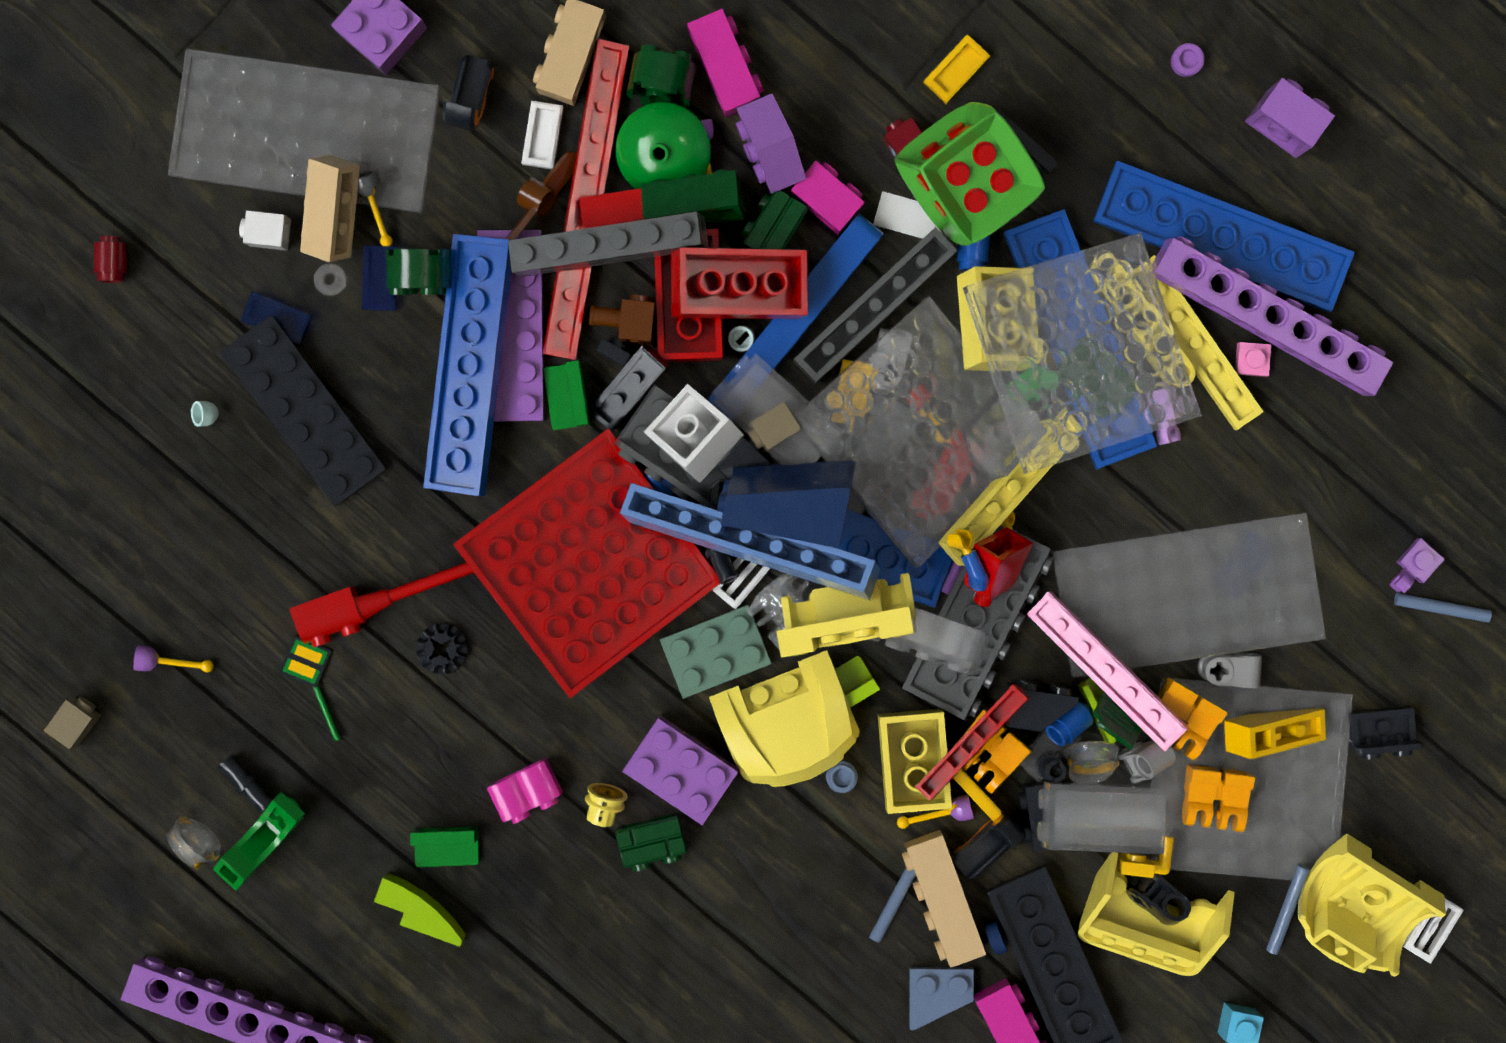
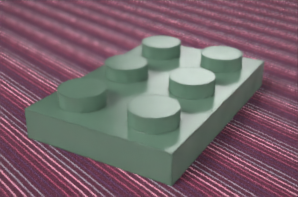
M749 605L660 639L683 699L771 664Z

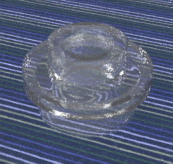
M335 264L322 265L314 275V284L318 291L324 295H337L346 286V274L342 268ZM328 274L335 276V281L331 285H326L324 281Z

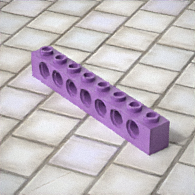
M1178 236L1177 239L1170 238L1164 241L1147 274L1362 396L1376 395L1393 364L1392 361L1384 357L1386 353L1373 345L1366 347L1357 342L1359 339L1357 335L1341 329L1339 332L1330 326L1332 322L1329 319L1318 314H1314V316L1309 315L1303 311L1305 307L1299 302L1289 298L1286 301L1276 296L1277 290L1264 283H1260L1258 286L1248 280L1250 275L1235 267L1232 270L1221 265L1223 261L1221 258L1210 252L1200 253L1193 249L1195 244L1184 237ZM1187 260L1192 261L1195 265V273L1192 277L1187 276L1183 269L1184 263ZM1215 275L1222 280V289L1218 293L1211 286V280ZM1242 291H1245L1250 298L1249 305L1246 308L1242 307L1239 303V295ZM1270 306L1277 313L1274 323H1270L1266 317V312ZM1297 322L1301 323L1304 328L1303 336L1300 339L1295 336L1293 331ZM1325 337L1331 344L1330 351L1327 354L1321 349V342ZM1352 353L1358 359L1357 366L1354 369H1351L1348 364V358Z
M152 956L141 958L134 963L120 999L235 1043H305V1036L315 1037L318 1043H373V1039L368 1036L347 1034L343 1032L342 1027L336 1024H320L313 1021L314 1018L309 1014L288 1012L283 1010L284 1006L277 1002H261L253 999L254 995L250 992L229 990L224 988V984L218 980L210 978L202 980L194 977V972L181 967L176 969L164 965L165 962ZM157 980H163L167 983L168 993H162L158 990ZM187 991L197 994L198 1004H192L187 1000ZM216 1002H222L228 1007V1015H221L217 1011ZM247 1013L254 1014L258 1018V1026H251L247 1023L245 1018ZM275 1025L285 1026L289 1036L280 1037L275 1031Z

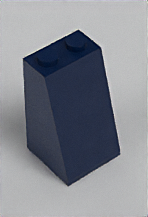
M845 460L735 468L732 478H725L723 491L719 497L717 512L723 513L721 525L839 548L856 461Z

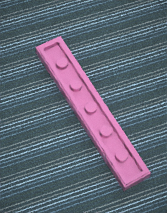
M1052 591L1047 592L1027 613L1164 751L1168 750L1189 729Z

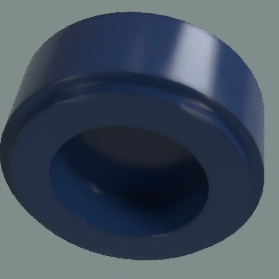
M997 921L987 924L985 931L994 953L999 955L1007 952V944Z

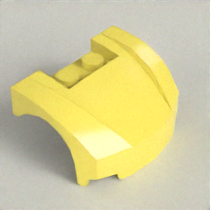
M909 573L901 574V583L888 586L885 579H877L870 600L830 587L812 590L808 596L809 601L792 603L790 595L781 597L785 629L776 631L781 657L804 655L808 652H814L817 648L848 644L880 637V639L898 638L916 633L915 606Z
M827 650L798 661L799 667L746 689L740 690L739 686H735L709 697L731 756L745 780L751 783L769 784L772 787L787 786L810 780L836 766L843 760L844 754L856 742L860 731Z
M1345 834L1319 857L1307 876L1298 900V919L1305 930L1306 938L1314 947L1331 960L1354 971L1365 973L1369 968L1383 972L1389 971L1391 976L1394 977L1399 975L1402 947L1416 925L1425 919L1435 916L1442 918L1446 915L1445 898L1442 893L1421 880L1414 885L1372 859L1371 848L1349 834Z

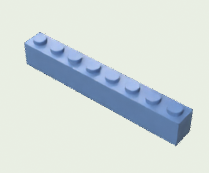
M633 483L629 487L620 514L629 523L867 600L871 598L881 570L875 560L834 547L721 525L722 512H717V510Z

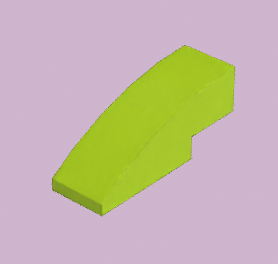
M387 873L382 878L374 902L403 912L404 914L400 922L401 926L453 945L461 946L466 934L441 904L420 888L393 874Z

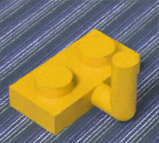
M1161 835L1158 861L1148 860L1146 855L1140 854L1138 849L1122 847L1121 852H1118L1116 870L1123 875L1153 878L1154 874H1168L1171 868L1174 837Z

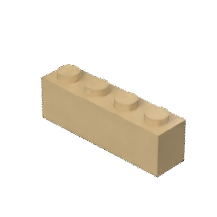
M937 830L905 842L907 852L902 853V857L908 872L911 870L915 871L918 881L912 884L918 900L922 901L925 899L929 911L923 914L929 930L936 929L939 941L934 942L940 960L947 959L950 968L985 956L986 952L941 831Z

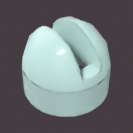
M738 326L731 330L728 341L734 350L743 352L748 350L755 342V334L747 326ZM747 331L750 336L739 345L736 341Z
M195 401L193 403L191 418L195 426H209L217 420L219 411L215 404L209 401Z

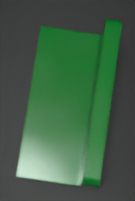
M579 360L566 362L565 365L544 368L543 372L552 429L561 430L590 425L581 362Z
M478 826L415 828L410 833V846H415L416 867L477 865L479 863Z

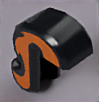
M466 55L461 59L451 101H444L442 117L447 125L468 131L478 128L485 110L488 88L492 84L495 67L492 61L471 55Z
M1001 812V815L994 822L990 818L968 841L961 843L953 851L951 859L968 879H975L1010 847L1017 850L1025 841L1026 832L1008 812Z

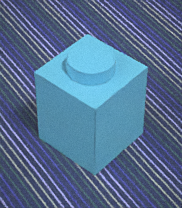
M1224 1002L1218 1034L1227 1043H1259L1264 1017L1255 1008Z

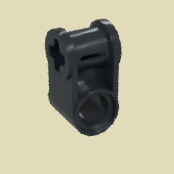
M1154 874L1153 878L1142 877L1134 888H1129L1126 892L1135 904L1147 910L1164 925H1176L1185 920L1191 912V904L1188 898L1169 884L1160 874ZM1168 902H1173L1178 906V917L1169 914L1167 911Z

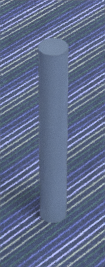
M1396 593L1394 597V605L1487 623L1490 622L1492 617V611L1401 593Z
M1304 864L1297 865L1266 950L1271 954L1278 955L1304 883L1309 874L1310 868Z
M905 868L869 936L872 940L881 943L916 876L914 870L908 872L907 868Z

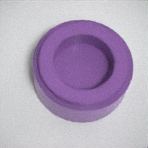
M1182 44L1171 56L1172 69L1179 76L1191 77L1203 67L1204 53L1195 44Z

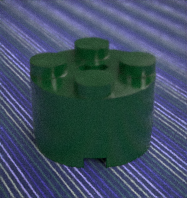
M642 45L641 50L635 53L633 57L627 96L632 100L634 95L640 97V104L642 105L655 102H670L683 104V107L688 108L697 69L696 65L691 62L692 55L685 51L669 53L660 51V48L654 45Z
M386 249V288H389V294H417V288H421V295L446 294L447 288H451L450 249Z

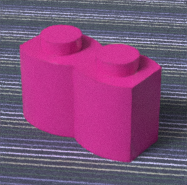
M547 758L503 777L487 787L502 821L512 820L513 824L529 817V810L540 806L541 810H545L559 802L557 797L563 792Z

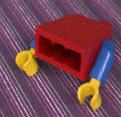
M1013 511L1000 525L1003 526L1002 530L975 543L973 550L971 549L974 540L972 532L956 529V534H949L947 536V542L951 548L962 550L961 559L967 570L964 583L975 591L974 602L983 607H989L996 596L1012 588L1033 545V542L1018 534L1017 530H1013L1012 526L1015 522V513Z

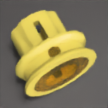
M590 784L587 787L589 794L585 796V802L589 805L586 816L587 820L601 827L613 826L617 813L625 809L624 802L628 798L627 793L610 784Z

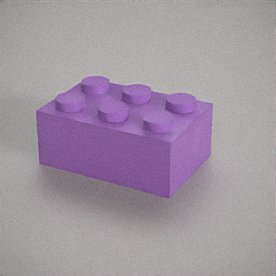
M659 715L622 772L703 825L737 775L738 768Z

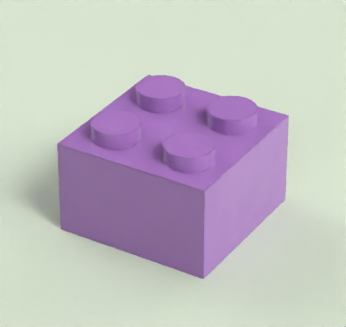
M352 0L331 25L343 39L385 75L389 73L427 29L423 20L400 0Z
M1281 78L1265 92L1245 122L1297 158L1315 145L1335 115L1329 112L1330 108L1325 102L1317 98L1311 99L1304 94L1303 88L1297 82L1290 79L1286 81Z
M773 94L738 107L737 111L740 121L735 124L742 141L747 140L748 142L743 144V148L749 162H756L753 169L759 184L765 182L772 194L805 180L806 176L794 136Z

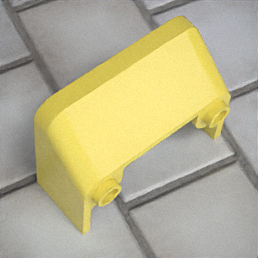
M1112 851L1095 876L1080 920L1078 937L1090 945L1179 975L1193 976L1198 974L1229 937L1235 892L1228 890L1217 905L1205 899L1191 901V912L1185 920L1173 926L1164 925L1126 894L1128 891L1126 890L1127 878L1116 870L1118 852ZM1167 904L1169 914L1178 917L1179 908Z

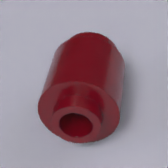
M101 236L100 242H94V274H97V282H124V275H127V244L120 242V237Z

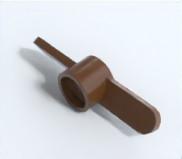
M572 151L565 152L542 182L535 177H531L523 184L517 196V204L527 211L505 239L515 240L534 215L542 218L551 210L557 194L573 175L577 153Z

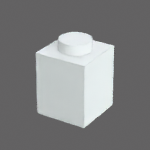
M246 211L245 219L242 218L240 222L239 234L243 238V243L250 247L288 251L291 219L282 214Z

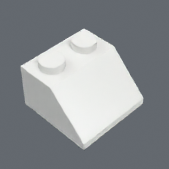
M688 384L644 431L650 439L699 483L743 436L742 432L727 416Z

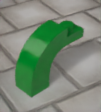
M280 792L255 824L221 857L213 871L237 891L303 820L305 813L300 809L298 803Z

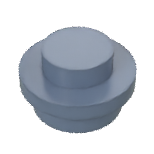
M840 761L826 772V781L835 792L845 793L852 790L858 780L855 767L847 761Z

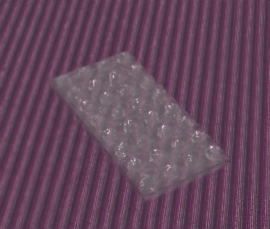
M186 49L168 175L175 178L305 196L309 158L333 155L359 164V174L371 170L376 171L379 179V188L374 197L378 207L422 213L440 87L438 85ZM357 193L356 204L371 206L368 197Z
M1307 513L1052 551V556L1055 558L1054 569L1059 599L1130 669L1326 639ZM1068 656L1071 677L1087 675Z

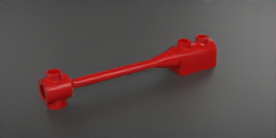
M465 562L391 590L384 589L359 596L356 587L351 586L289 608L302 642L304 644L311 642L313 648L331 642L330 635L341 631L343 637L362 631L359 624L365 623L367 619L392 605L395 601L474 572Z

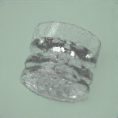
M787 573L779 575L756 595L751 606L746 610L752 617L763 608L766 613L756 622L759 627L771 620L775 622L776 625L770 631L768 637L778 649L779 643L776 631L785 629L781 597L790 595L792 603L809 601L808 598L805 600L801 595L810 583L805 580L795 588L791 583L798 577Z

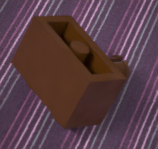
M630 295V300L622 299L620 308L591 305L589 325L617 327L619 331L618 338L622 343L633 345L647 343L649 346L654 347L657 318L656 305L649 300L650 297L643 295Z

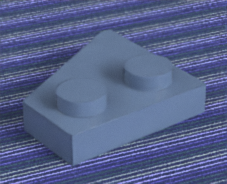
M909 966V1029L916 1030L973 1002V967Z

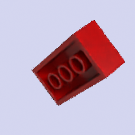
M706 229L709 248H719L718 229ZM671 255L655 257L658 354L666 362L723 361L722 318H672Z
M679 247L671 252L672 318L799 319L807 316V250Z

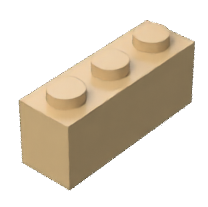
M567 0L565 5H559L555 16V23H558L555 34H549L546 40L544 53H547L544 65L539 64L533 78L539 94L575 106L594 53L596 40L599 39L606 19L604 9L579 0Z
M333 155L309 158L300 252L327 262L351 258L360 171L359 164Z

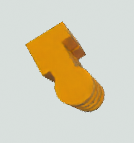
M1168 677L1158 697L1179 718L1183 719L1184 723L1189 727L1171 747L1179 751L1186 741L1191 739L1185 751V756L1195 760L1205 748L1208 739L1217 725L1222 723L1228 713Z
M983 710L965 734L983 717L987 710ZM1005 726L963 767L967 771L972 765L977 764L981 760L979 757L987 750L992 756L986 763L982 762L979 765L978 772L973 778L979 782L989 770L993 771L994 778L985 788L991 794L1033 752L1011 732L1002 738L1001 736L1007 730Z
M1187 764L1184 784L1185 797L1182 807L1183 824L1193 826L1196 821L1197 812L1200 811L1201 827L1209 828L1214 816L1213 801L1219 800L1215 812L1217 829L1225 830L1229 816L1232 815V830L1244 832L1248 818L1250 793L1254 788L1255 776L1247 771L1224 768L1218 770L1215 767Z

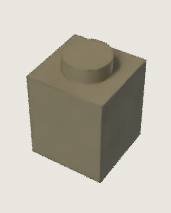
M783 401L750 422L749 425L752 430L748 432V435L757 449L763 446L765 451L768 452L798 433L801 428Z
M74 697L66 699L44 729V732L68 749H73L81 745L101 715L94 710L96 706L86 698Z

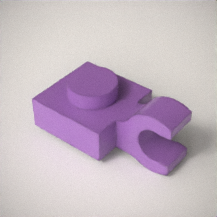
M1417 538L1396 561L1403 569L1388 585L1397 593H1400V591L1405 593L1412 586L1415 579L1419 583H1424L1445 559L1422 538Z

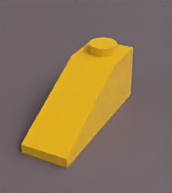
M1323 708L1255 713L1224 720L1226 751L1248 759H1255L1326 740L1325 709Z

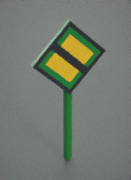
M294 635L279 673L313 687L334 740L338 741L340 736L318 684L332 650L322 646L313 648L311 642L304 644L300 637Z

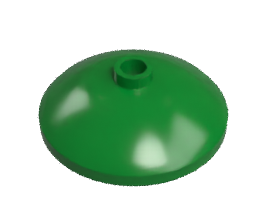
M655 102L637 109L625 120L616 141V158L620 171L628 183L635 189H640L642 184H649L658 179L668 181L681 179L690 174L705 175L711 158V143L705 126L693 112L675 103ZM657 147L664 149L665 157L663 159L655 156V149Z

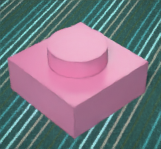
M1237 343L1236 373L1238 375L1268 377L1271 344Z

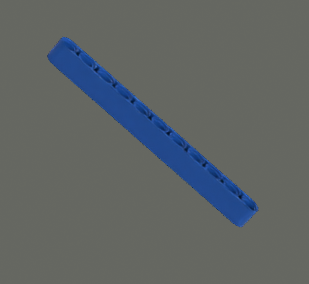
M859 213L808 275V315L799 319H773L707 401L733 421L875 247L884 233ZM649 475L645 476L655 491L670 496L674 494L670 490L673 484L663 478L659 483Z

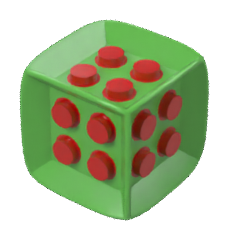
M970 102L950 112L907 144L894 159L903 180L930 220L943 232L946 238L963 246H969L991 235L1026 209L1045 190V184L1038 168L1011 126L994 107L980 102Z

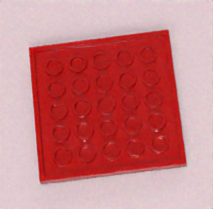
M609 428L453 543V546L569 698L576 695L720 584L716 572L694 543L629 523L620 514L631 483L648 489H654L635 464L629 463L618 455L621 449L614 444L616 438Z

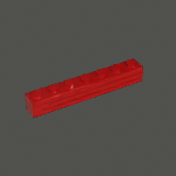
M1012 684L1005 694L915 787L929 801L934 799L1030 697L1017 684Z

